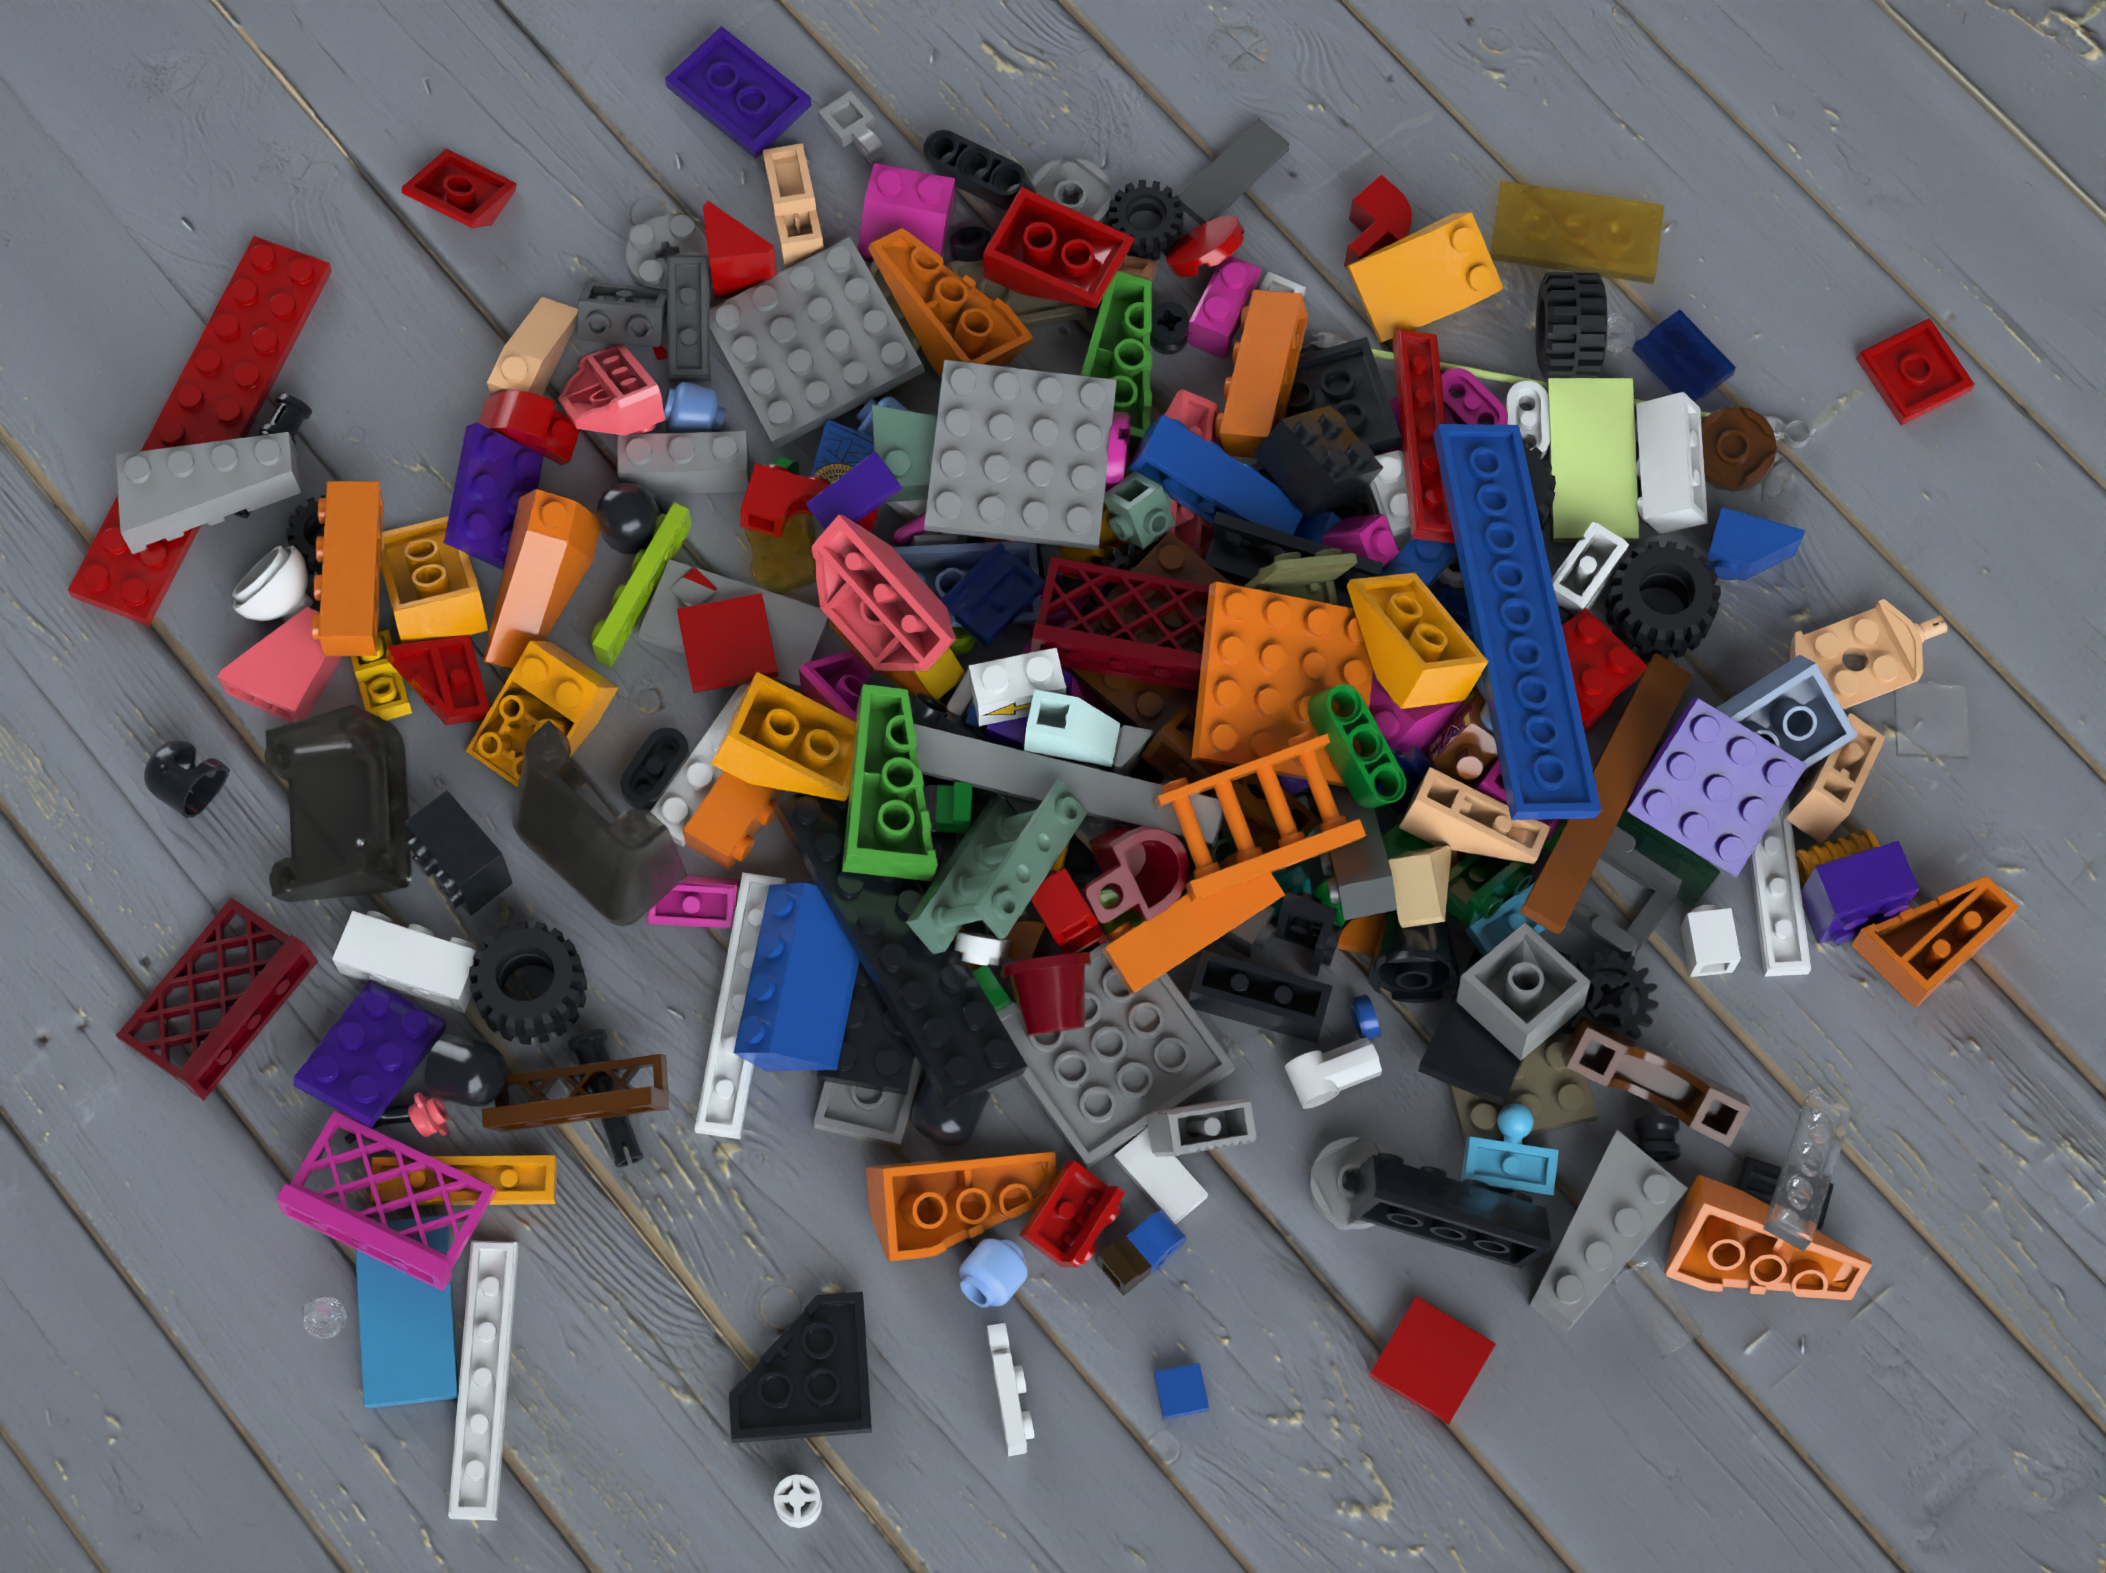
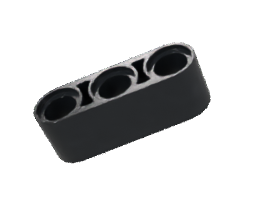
M937 130L931 133L924 142L923 153L936 175L955 178V187L1005 211H1008L1021 187L1036 193L1031 180L1020 164L954 132ZM951 153L949 157L941 159L945 154ZM986 168L982 173L974 175L978 170ZM1019 184L1016 189L1008 191L1013 185Z

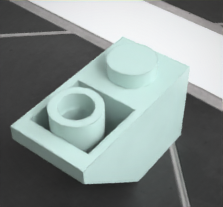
M1034 689L1026 727L1024 751L1112 767L1120 723L1078 697Z

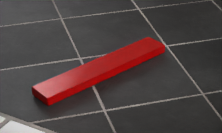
M1396 329L1392 341L1411 538L1453 544L1454 535L1433 432L1437 425L1446 424L1437 335Z

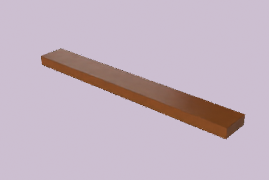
M1656 652L1649 660L1648 668L1639 679L1593 768L1601 812L1596 818L1566 820L1519 911L1557 935L1564 929L1693 675Z

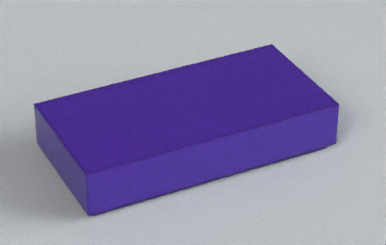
M874 451L807 502L806 505L826 530L838 515H844L853 522L858 523L903 487L876 451Z

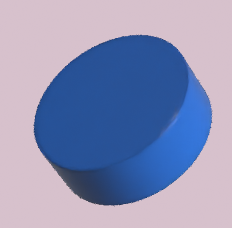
M1364 994L1352 998L1349 1002V1008L1359 1037L1361 1039L1366 1037L1369 1040L1380 1037L1379 1022L1368 995Z

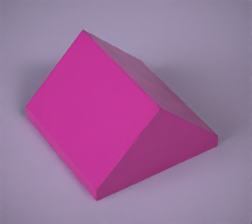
M853 650L803 663L799 669L801 693L807 698L856 722L858 693L873 671Z

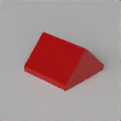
M707 201L703 205L714 298L734 297L763 281L773 279L777 274L774 246L716 205Z

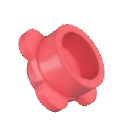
M421 1092L414 1094L415 1103L408 1107V1114L417 1131L425 1138L436 1132H440L442 1136L449 1134L448 1126L445 1123L449 1120V1116L443 1103L431 1095L425 1097Z

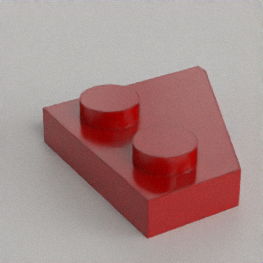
M470 635L388 646L386 651L387 660L445 725L485 719L490 706Z

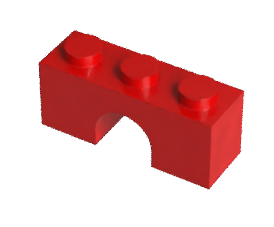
M755 463L741 505L740 527L782 538L785 526L792 517L799 514L813 515L806 503L830 486L831 483L817 476L806 478L792 474L786 468L779 465L764 466ZM880 506L856 524L873 534L879 517Z
M1065 868L1059 872L1050 870L1031 898V901L1064 954L1089 953L1108 941L1067 870Z

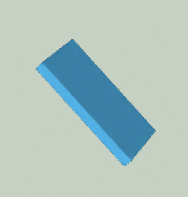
M446 1215L420 1217L422 1224L446 1217ZM415 1218L387 1221L388 1227L398 1232L417 1226ZM449 1226L426 1232L425 1235L429 1247L446 1255L450 1249ZM420 1235L411 1237L412 1239L422 1243ZM355 1249L364 1407L368 1409L458 1399L459 1387L452 1278L443 1292Z

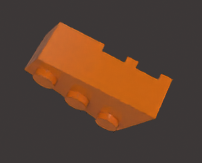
M1985 876L1942 894L1935 900L1917 908H1909L1902 911L1898 916L1877 925L1874 923L1862 928L1851 946L1916 1009L2007 925L2019 909V906L1988 876Z

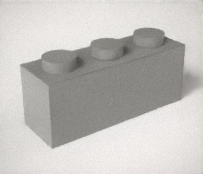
M747 432L618 435L619 483H636L646 488L651 495L746 492L750 481V455Z

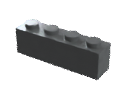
M1328 784L1340 816L1345 815L1347 823L1360 819L1366 834L1365 837L1358 841L1320 854L1324 876L1333 875L1326 877L1331 904L1340 903L1344 920L1397 910L1393 877L1374 808H1364L1357 804L1347 787ZM1308 793L1305 796L1307 797L1309 810L1321 820L1314 828V833L1317 835L1322 833L1319 825L1323 821L1312 793Z

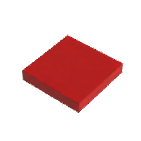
M1930 318L1859 352L1856 358L1900 425L1972 391L1975 385Z
M762 593L677 609L693 693L750 683L757 672L769 678L779 677Z
M1416 1296L1370 1372L1369 1377L1449 1425L1496 1343Z

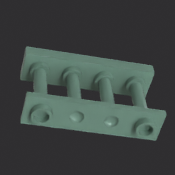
M1062 780L1054 783L1042 803L1033 811L1016 814L1002 796L990 799L906 923L933 954L945 952L963 924L983 920L998 939L1006 938L1087 815V810Z

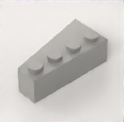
M289 432L116 455L120 532L132 554L146 550V545L165 538L167 541L182 537L184 536V531L206 523L212 526L226 521L225 516L246 509L250 512L301 493L299 457Z
M1616 1130L1529 1306L1563 1335H1566L1679 1204L1688 1188L1621 1132Z

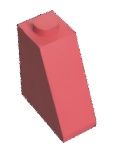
M309 607L304 608L224 667L217 677L225 694L302 728L343 657L324 656L320 640H313L312 615L320 614V612Z

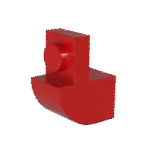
M1382 174L1352 199L1349 220L1363 233L1347 246L1344 267L1347 269L1346 266L1409 236L1412 222L1410 204L1404 194Z
M518 390L501 391L487 397L478 421L479 424L534 450L559 465H564L571 461L580 429L575 427L570 418L554 410L555 401L538 394Z

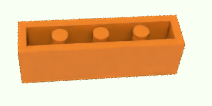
M1253 290L1249 306L1243 307L1241 314L1243 334L1241 341L1235 342L1232 354L1233 366L1235 368L1233 376L1226 378L1224 386L1226 406L1224 413L1217 415L1215 425L1216 438L1221 439L1225 453L1229 456L1256 458L1253 455L1278 422L1286 417L1308 321V313L1302 293Z
M327 481L326 498H319L318 501L319 524H325L324 536H317L316 539L317 562H323L322 575H315L314 577L315 601H321L320 614L312 615L313 640H320L324 656H377L384 500L380 481Z
M723 771L683 828L685 844L726 870L731 871L737 861H745L755 845L753 837L762 825L768 827L776 817L773 811L776 802L781 799L786 790L749 784Z
M1238 851L1219 863L1220 867L1225 869L1238 864L1235 858L1239 854ZM1272 873L1191 902L1185 886L1183 890L1185 895L1148 922L1144 921L1135 928H1132L1130 923L1126 922L1109 933L1106 938L1110 944L1101 951L1129 994L1132 995L1285 896Z

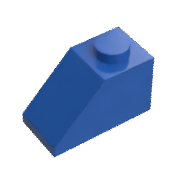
M1721 507L1705 557L1709 561L1706 569L1707 571L1714 569L1718 578L1723 580L1738 579L1745 581L1795 556L1804 537L1805 530Z

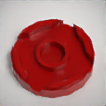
M1232 215L1207 221L1180 238L1170 248L1166 256V262L1172 273L1176 276L1183 278L1198 275L1197 273L1200 272L1197 267L1205 263L1209 268L1215 267L1230 257L1241 246L1244 239L1242 235H1244L1245 230L1238 218Z

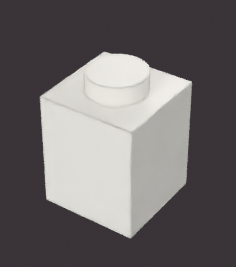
M1702 905L1693 908L1690 913L1686 914L1680 926L1689 977L1733 973L1741 956L1732 909H1718L1716 905Z

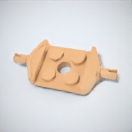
M1882 599L1871 610L1803 635L1801 630L1795 632L1791 640L1790 661L1798 655H1802L1815 662L1844 710L1919 681L1923 674L1922 644L1926 639L1947 633L1946 622L1941 623L1944 620L1941 615L1920 624L1913 623L1887 600ZM1849 654L1857 655L1863 660L1865 668L1861 671L1849 670L1844 665L1842 657Z

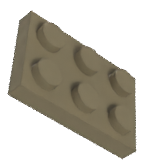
M1574 1032L1548 1037L1525 1057L1503 1106L1447 1083L1464 1147L1467 1137L1504 1141V1135L1500 1132L1497 1125V1117L1501 1109L1511 1103H1519L1526 1106L1533 1115V1128L1527 1136L1596 1121L1598 1113L1587 1077L1566 1068L1562 1058V1054Z

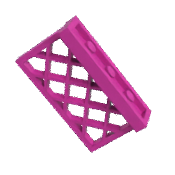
M333 1111L290 1185L284 1184L276 1201L282 1214L444 1292L452 1278L451 1270L495 1195L496 1190L495 1187ZM339 1127L356 1135L359 1148L333 1156L329 1143ZM362 1138L373 1144L364 1146ZM385 1149L396 1154L399 1163L398 1168L373 1175L367 1155ZM326 1150L328 1158L320 1160L321 1156ZM362 1157L368 1177L341 1185L336 1165ZM402 1157L414 1163L404 1165ZM331 1167L336 1187L318 1193L304 1187L312 1172ZM423 1169L436 1173L439 1187L413 1195L407 1174ZM402 1176L408 1196L381 1204L376 1184ZM443 1177L453 1182L445 1185ZM371 1186L376 1207L360 1212L348 1208L344 1194ZM468 1188L480 1194L473 1208L453 1214L448 1193ZM443 1195L449 1216L422 1224L416 1203ZM339 1196L341 1204L330 1198ZM411 1205L417 1226L399 1232L389 1228L385 1213ZM379 1215L382 1224L371 1218ZM466 1220L459 1231L457 1223ZM452 1225L456 1238L446 1255L429 1247L425 1235L426 1232ZM420 1235L422 1243L412 1239L411 1237Z

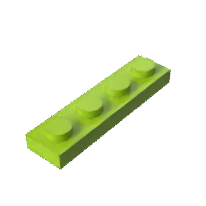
M673 502L667 515L662 513L655 523L653 539L646 550L642 548L637 553L631 569L633 574L626 585L621 584L617 588L611 602L613 609L606 621L601 619L593 630L591 643L596 661L610 668L613 667L653 597L668 560H674L692 528L689 509Z

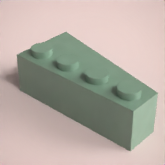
M872 405L874 451H876L903 487L885 502L928 499L937 416Z

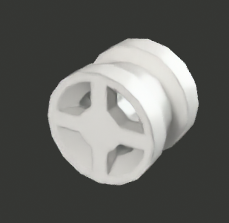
M797 1474L788 1476L779 1482L775 1489L773 1500L777 1515L781 1521L795 1528L806 1527L815 1522L822 1508L819 1488L815 1482L807 1476Z

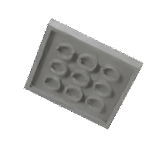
M851 237L776 274L773 279L763 281L710 309V331L775 450L826 424L827 420H833L925 372L920 358Z
M944 360L924 530L1098 550L1108 465L1110 427L1112 426L1117 380Z
M1109 941L1089 952L1091 965L1085 966L1084 1028L1026 1037L1015 1001L997 1012L998 1017L1027 1064L1024 1074L1019 1076L1086 1169L1144 1131L1148 1127V1112L1181 1107L1234 1072L1235 1065L1167 973L1134 994H1129L1101 951L1110 944Z

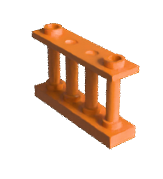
M1309 731L1288 739L1289 748L1191 784H1188L1187 778L1184 777L1161 786L1163 794L1158 795L1153 800L1155 807L1158 809L1172 804L1197 869L1193 871L1195 880L1186 884L1191 902L1353 843L1366 836L1360 819L1347 823L1345 815L1340 816L1317 757L1316 750L1324 748L1330 743L1328 734L1315 738L1313 731ZM1297 757L1300 760L1323 821L1319 825L1322 833L1305 838L1303 831L1298 832L1273 767ZM1253 773H1257L1281 839L1277 840L1280 848L1263 854L1261 847L1256 848L1231 783ZM1212 788L1215 789L1239 853L1235 856L1238 864L1222 870L1218 862L1213 863L1189 799L1190 796Z

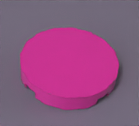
M1113 412L1108 444L1105 493L1124 479V473H1126V468L1128 467L1131 427H1129L1131 415L1129 413Z

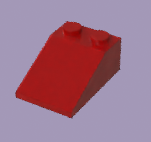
M1021 187L983 253V277L1022 295L1097 308L1132 247L1134 237Z

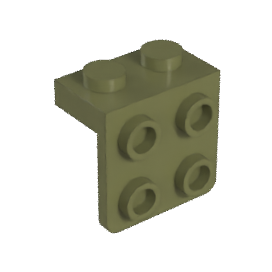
M1331 548L1317 552L1315 557L1301 558L1299 552L1281 554L1274 558L1275 562L1270 566L1259 569V574L1249 581L1245 587L1339 606L1334 580L1358 563L1356 553L1342 554L1340 548Z

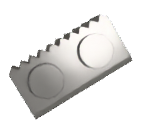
M1249 1097L1229 1098L1147 1113L1152 1153L1157 1157L1179 1156L1204 1150L1220 1149L1221 1147L1254 1143L1257 1138L1252 1104Z

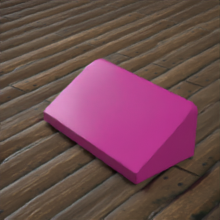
M652 874L648 879L647 923L732 929L740 880L733 878Z

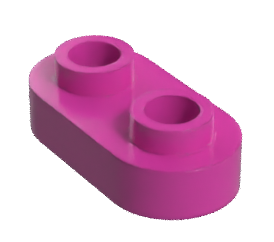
M1454 368L1445 371L1441 375L1444 406L1451 412L1457 424L1480 425L1478 421L1488 420L1492 425H1507L1508 412L1505 406L1471 372L1461 368ZM1458 391L1463 397L1453 398L1449 393Z

